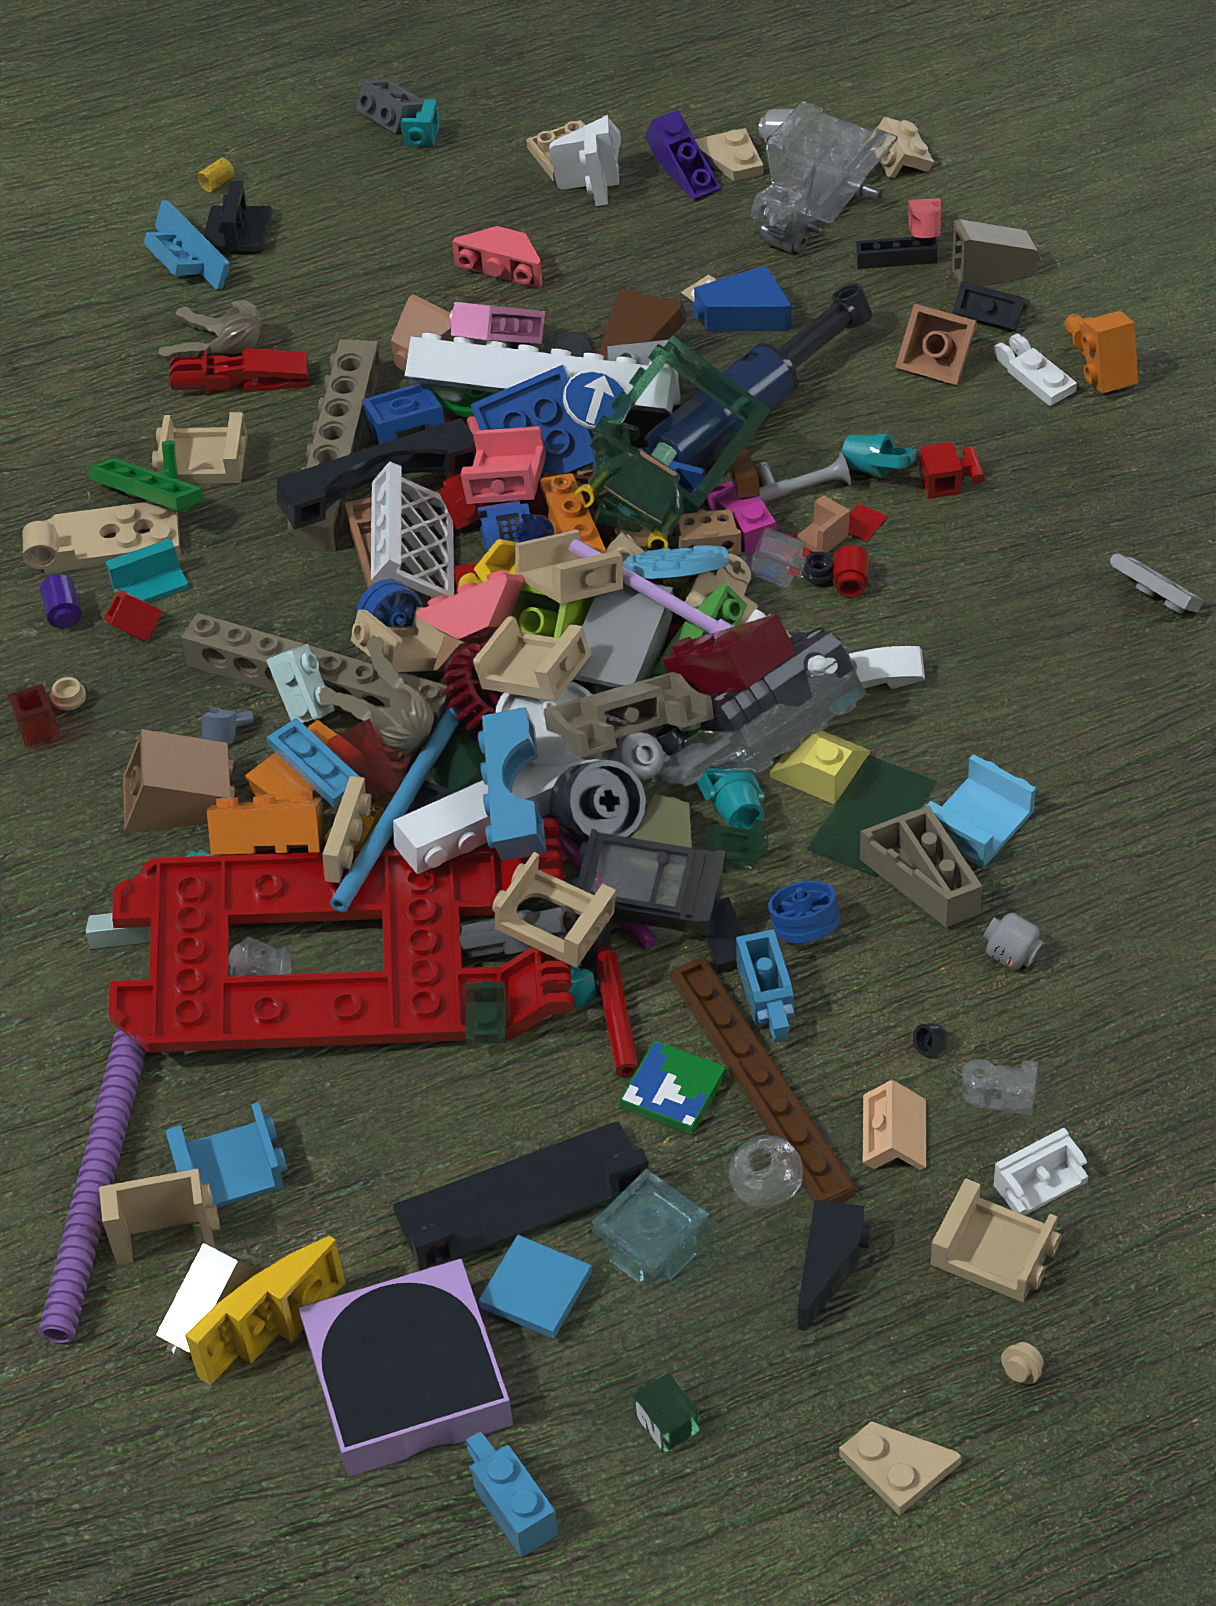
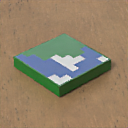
M654 1040L619 1100L620 1108L693 1135L726 1076V1067Z

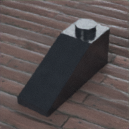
M815 1200L798 1303V1330L806 1331L859 1264L861 1247L869 1248L872 1224L864 1222V1206Z

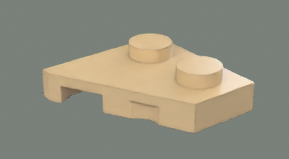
M746 128L695 139L702 154L707 157L708 165L714 169L721 170L731 180L738 181L764 175L763 163Z
M872 1421L839 1447V1456L899 1516L961 1464V1455L957 1451Z

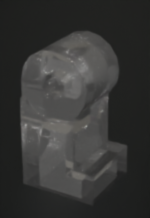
M983 1059L971 1060L962 1069V1096L966 1102L977 1107L1032 1115L1038 1086L1039 1062L1023 1060L1020 1069L994 1066L989 1061Z

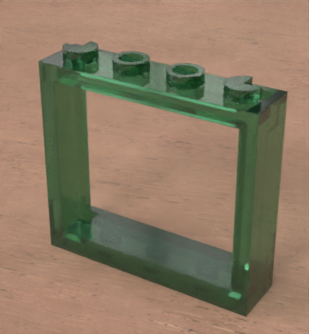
M672 336L664 347L658 344L647 358L652 362L647 370L640 367L629 382L633 386L628 394L623 390L611 405V408L615 410L612 416L608 418L603 415L592 430L597 436L590 447L627 475L630 474L624 469H627L631 459H636L653 471V465L612 436V434L663 366L668 364L745 422L693 494H690L656 469L655 473L671 482L670 489L664 493L666 495L664 502L680 514H689L698 511L772 409ZM655 493V495L659 496L660 498L664 497L659 493Z

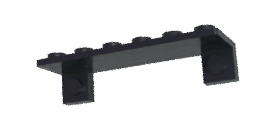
M616 1121L393 1205V1210L419 1271L462 1259L515 1239L517 1235L523 1236L650 1187L648 1160L642 1148L633 1150L621 1124Z

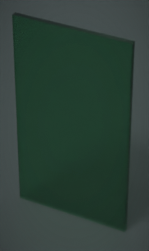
M868 755L807 847V850L877 878L878 873L860 860V831L920 809L935 786L936 780Z

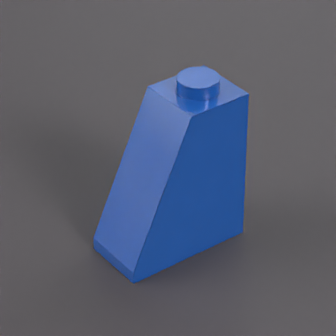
M766 266L694 287L695 301L691 302L692 313L697 321L701 320L707 331L791 330V304Z

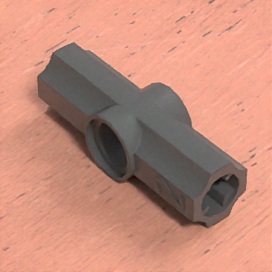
M568 906L531 912V909L517 911L520 918L525 922L561 939H565L576 922L575 914L570 911ZM495 919L463 925L461 935L459 936L461 948L467 953L468 958L498 952H505V955L526 951L532 947L494 929Z

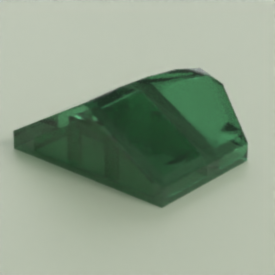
M463 730L454 731L429 773L435 784L458 792L483 780L480 765L482 762H486L485 753L483 754L481 751L478 735Z

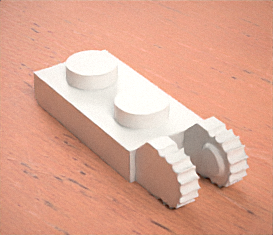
M1015 334L1009 338L1010 347L1006 346L1003 342L994 346V356L1008 369L1007 372L1049 406L1076 392L1077 382L1036 349H1031L1028 340L1021 335Z

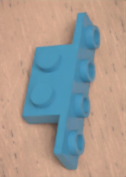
M162 200L155 223V228L159 232H146L144 244L173 275L186 277L187 275L201 274L215 289H223L229 272V261L168 200Z

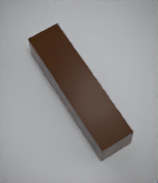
M748 450L726 451L727 469L738 499L760 496L758 474Z

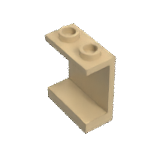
M578 530L515 544L516 575H523L526 584L560 604L623 589L622 554L611 551L581 559L569 551L572 541L574 539L580 540V531Z
M198 1168L99 1187L102 1222L117 1265L133 1262L131 1234L199 1222L205 1244L215 1247L213 1231L220 1229L217 1207L213 1203L210 1183L202 1184Z

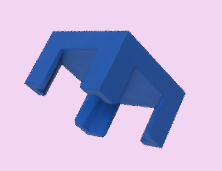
M419 383L362 399L369 435L372 440L378 439L379 444L398 439L396 434L398 431L427 423L429 428L445 423L442 406L427 384Z

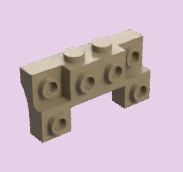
M674 672L543 709L547 731L561 735L565 740L566 751L581 756L583 760L602 757L604 755L603 751L617 747L616 741L619 740V737L637 732L646 733L653 727L667 723L679 727L681 731H690L700 728L701 722L714 719L711 696L697 692L690 687L681 674Z

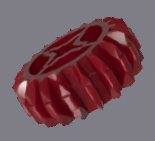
M487 641L479 644H469L455 653L444 668L446 674L441 680L446 686L442 695L450 698L447 708L454 709L457 713L455 720L463 719L466 722V730L475 728L477 735L479 731H483L482 716L496 713L497 703L504 693L482 689L473 660Z

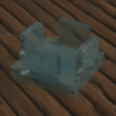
M645 1169L591 1224L592 1232L608 1244L610 1261L640 1283L646 1277V1272L656 1278L663 1271L664 1276L672 1280L697 1254L696 1237L710 1223L709 1213L651 1171Z

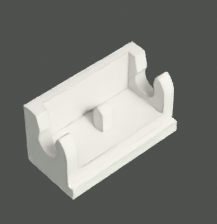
M1062 1128L995 1163L994 1187L1014 1212L1025 1216L1088 1182V1175L1082 1168V1165L1086 1164L1087 1161L1081 1150L1069 1137L1068 1131Z

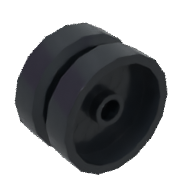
M599 760L572 766L557 778L551 790L549 807L552 818L557 819L560 823V832L575 843L582 844L583 841L588 842L591 829H596L601 833L628 837L638 828L644 816L646 797L642 782L632 769L618 761Z

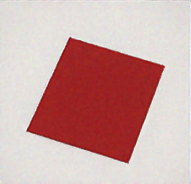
M858 503L850 513L848 533L868 541L888 515Z

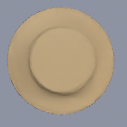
M65 677L53 684L50 699L53 706L59 710H73L84 703L86 691L77 679Z
M1019 1342L1016 1345L1007 1347L1001 1355V1362L1005 1372L1012 1380L1023 1384H1033L1041 1376L1044 1362L1040 1352L1034 1346L1025 1342Z

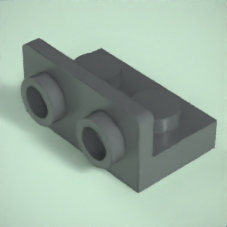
M388 79L362 81L356 109L393 133H400L402 118L416 116L418 111L421 112L424 101Z

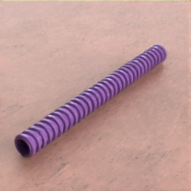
M117 1027L113 1038L114 1043H112L111 1053L109 1054L108 1064L105 1069L106 1073L103 1077V1084L100 1089L101 1094H99L98 1104L96 1105L95 1115L92 1120L93 1125L90 1127V1135L88 1136L87 1146L85 1147L84 1157L81 1162L82 1167L79 1170V1178L75 1185L76 1189L74 1190L73 1200L70 1205L71 1210L67 1216L68 1221L65 1224V1232L61 1240L62 1244H60L59 1255L53 1270L54 1277H52L50 1282L51 1288L48 1290V1299L44 1305L45 1311L42 1313V1322L38 1329L42 1337L55 1343L71 1342L76 1335L75 1329L78 1327V1317L81 1315V1306L84 1303V1294H86L87 1283L90 1279L89 1272H91L93 1267L92 1261L95 1258V1250L98 1247V1239L101 1235L100 1228L103 1226L99 1187L112 1185L114 1182V1174L118 1167L117 1163L119 1162L120 1152L123 1147L122 1142L126 1135L125 1131L128 1127L130 1111L132 1110L133 1100L136 1095L135 1090H137L141 1074L140 1070L142 1069L146 1054L144 1048Z

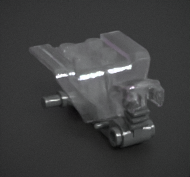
M802 101L771 135L767 142L766 150L772 185L756 195L751 208V218L754 220H758L762 215H768L760 229V238L764 240L765 244L788 253H801L806 246L807 239L814 232L817 234L822 233V229L819 227L823 221L829 224L833 223L854 195L859 198L865 196L878 202L883 195V189L868 184L865 178L898 140V136L878 128L873 132L824 114L821 107Z

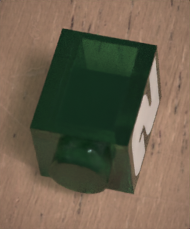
M669 1372L659 1379L646 1381L633 1394L635 1417L663 1453L668 1452L699 1432L698 1410Z

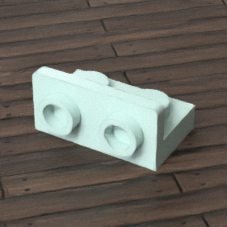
M308 643L266 659L291 721L297 718L301 723L312 719L316 720L335 711L333 704L325 705L320 702L318 694L322 692V688L327 686H325L318 670V660L315 654L311 652Z

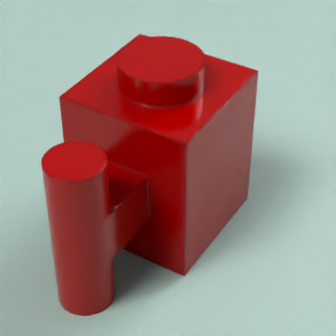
M953 442L919 447V474L928 499L961 494L962 477L970 476L974 484L984 482L985 475L974 447L968 446L962 451L963 457L958 458Z

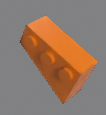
M310 791L291 793L290 799L276 800L274 794L253 796V802L239 803L238 797L216 799V805H211L207 809L212 855L257 853L256 851L276 850V853H288L289 848L308 847L309 852H320L325 843L324 837L326 834L322 797H313V793Z

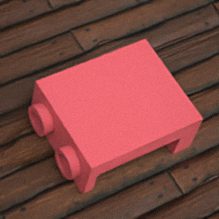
M535 426L475 431L473 438L476 456L473 466L463 467L461 471L467 504L535 499L546 458L541 428Z

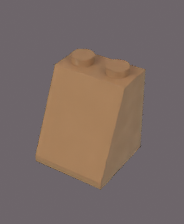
M142 729L123 775L124 832L134 833L208 823L207 809L211 805H216V799L234 797L235 788L230 786L229 782L233 771V759L228 758L227 743Z

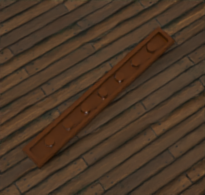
M701 957L671 970L670 979L813 1203L815 1200L842 1203L855 1197L856 1188L706 958Z

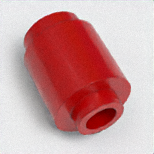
M846 545L840 547L834 553L833 584L837 592L844 597H857L864 592L868 585L869 556L862 547Z

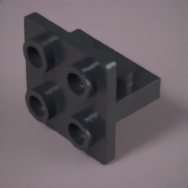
M231 181L228 194L223 195V206L213 205L210 208L204 237L219 252L263 251L272 217V207L248 206L243 181Z

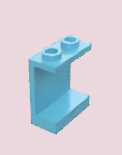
M973 754L969 758L968 778L942 807L932 801L926 806H930L961 855L984 868L1034 812L1036 788L1026 780L1017 778L1000 769L993 762L985 761Z

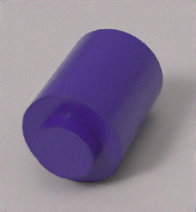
M62 574L46 578L40 585V593L48 623L56 628H68L75 625L80 620L82 612L73 580Z

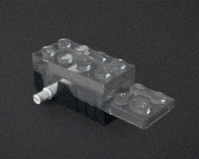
M824 627L816 628L810 632H798L790 637L796 653L751 687L745 690L705 694L711 696L714 719L701 722L700 731L684 741L686 746L670 756H667L665 753L664 763L660 772L651 778L650 781L666 782V784L680 783L687 786L700 780L704 776L702 773L710 766L718 765L720 768L753 770L754 772L763 771L773 764L772 759L780 753H787L798 748L801 745L800 740L827 728L830 719L836 715H843L852 711L857 706L856 702L867 694L856 673L857 664L850 658L842 640L835 637L831 632H826Z

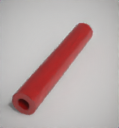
M603 951L595 956L594 961L615 1072L617 1076L627 1078L634 1076L639 1065L617 954L613 951Z

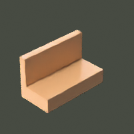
M892 1079L863 1095V1163L876 1169L898 1157L915 1168L922 1170L926 1168V1099Z

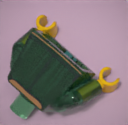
M662 442L658 443L651 455L641 449H638L634 455L624 452L604 461L588 479V484L580 486L575 491L574 498L581 491L588 492L590 501L584 507H589L598 497L652 532L647 540L648 549L655 539H660L664 542L661 549L668 548L667 536L673 534L683 514V490L678 485L680 474L669 467L677 453L671 446Z

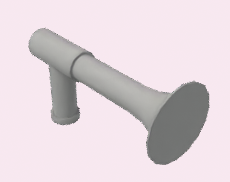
M839 452L838 459L826 468L775 482L767 462L758 463L755 467L763 484V487L759 488L760 496L757 497L763 503L789 495L791 492L832 480H842L851 486L849 469L842 452Z

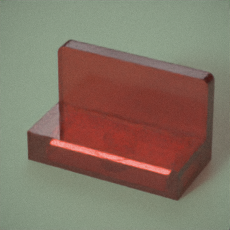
M370 719L327 741L331 751L359 777L365 778L366 793L371 794V800L399 788V780Z

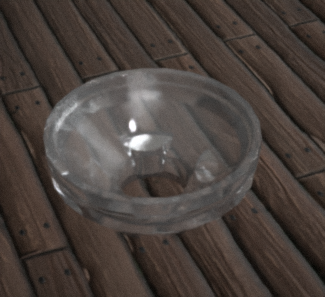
M771 1135L757 1136L742 1144L734 1153L729 1166V1178L734 1192L743 1202L757 1208L775 1207L790 1199L798 1190L804 1173L803 1163L796 1149L785 1139ZM767 1153L772 1156L771 1164L767 1169L763 1171L750 1169V1161L756 1154Z

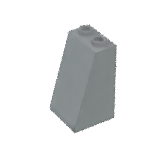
M623 583V589L596 595L583 624L592 655L572 681L583 686L594 695L655 677L652 673L661 658L674 612ZM653 583L673 595L672 587Z

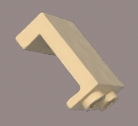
M230 412L228 427L175 428L171 415H164L162 427L157 428L156 431L158 451H153L152 454L153 470H164L162 442L172 440L175 441L177 480L189 484L241 483L248 438L243 412Z
M416 607L412 626H402L401 628L387 627L367 610H358L350 641L370 657L371 654L367 649V640L373 635L381 637L384 641L383 652L385 658L391 662L392 667L397 672L436 671L433 669L444 635L451 638L454 637L418 619L416 611L425 607Z
M508 616L476 655L473 663L482 689L557 701L592 654L583 626L570 624L560 638L523 633L519 629L516 617Z
M965 1178L932 1241L930 1265L1024 1303L1030 1289L1037 1290L1042 1282L1046 1269L1042 1264L1046 1256L1054 1257L1059 1247L1062 1234L1056 1232L1058 1216L1049 1214L1044 1224L980 1198L981 1184Z

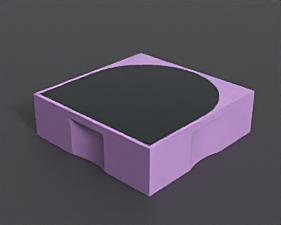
M462 1259L299 1308L319 1382L322 1385L332 1426L348 1477L405 1460L430 1447L465 1441L480 1431L484 1435L513 1426L510 1401Z

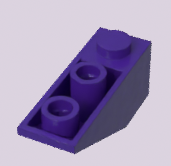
M676 110L651 120L645 139L658 163L694 201L720 190L721 187L680 111Z

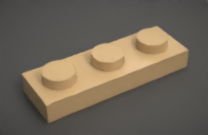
M349 777L323 852L324 876L327 882L340 883L344 869H350L352 865L353 843L360 841L362 817L369 815L371 807V794L366 793L365 778Z

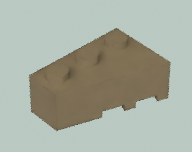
M929 805L860 831V860L947 928L981 914L982 885Z

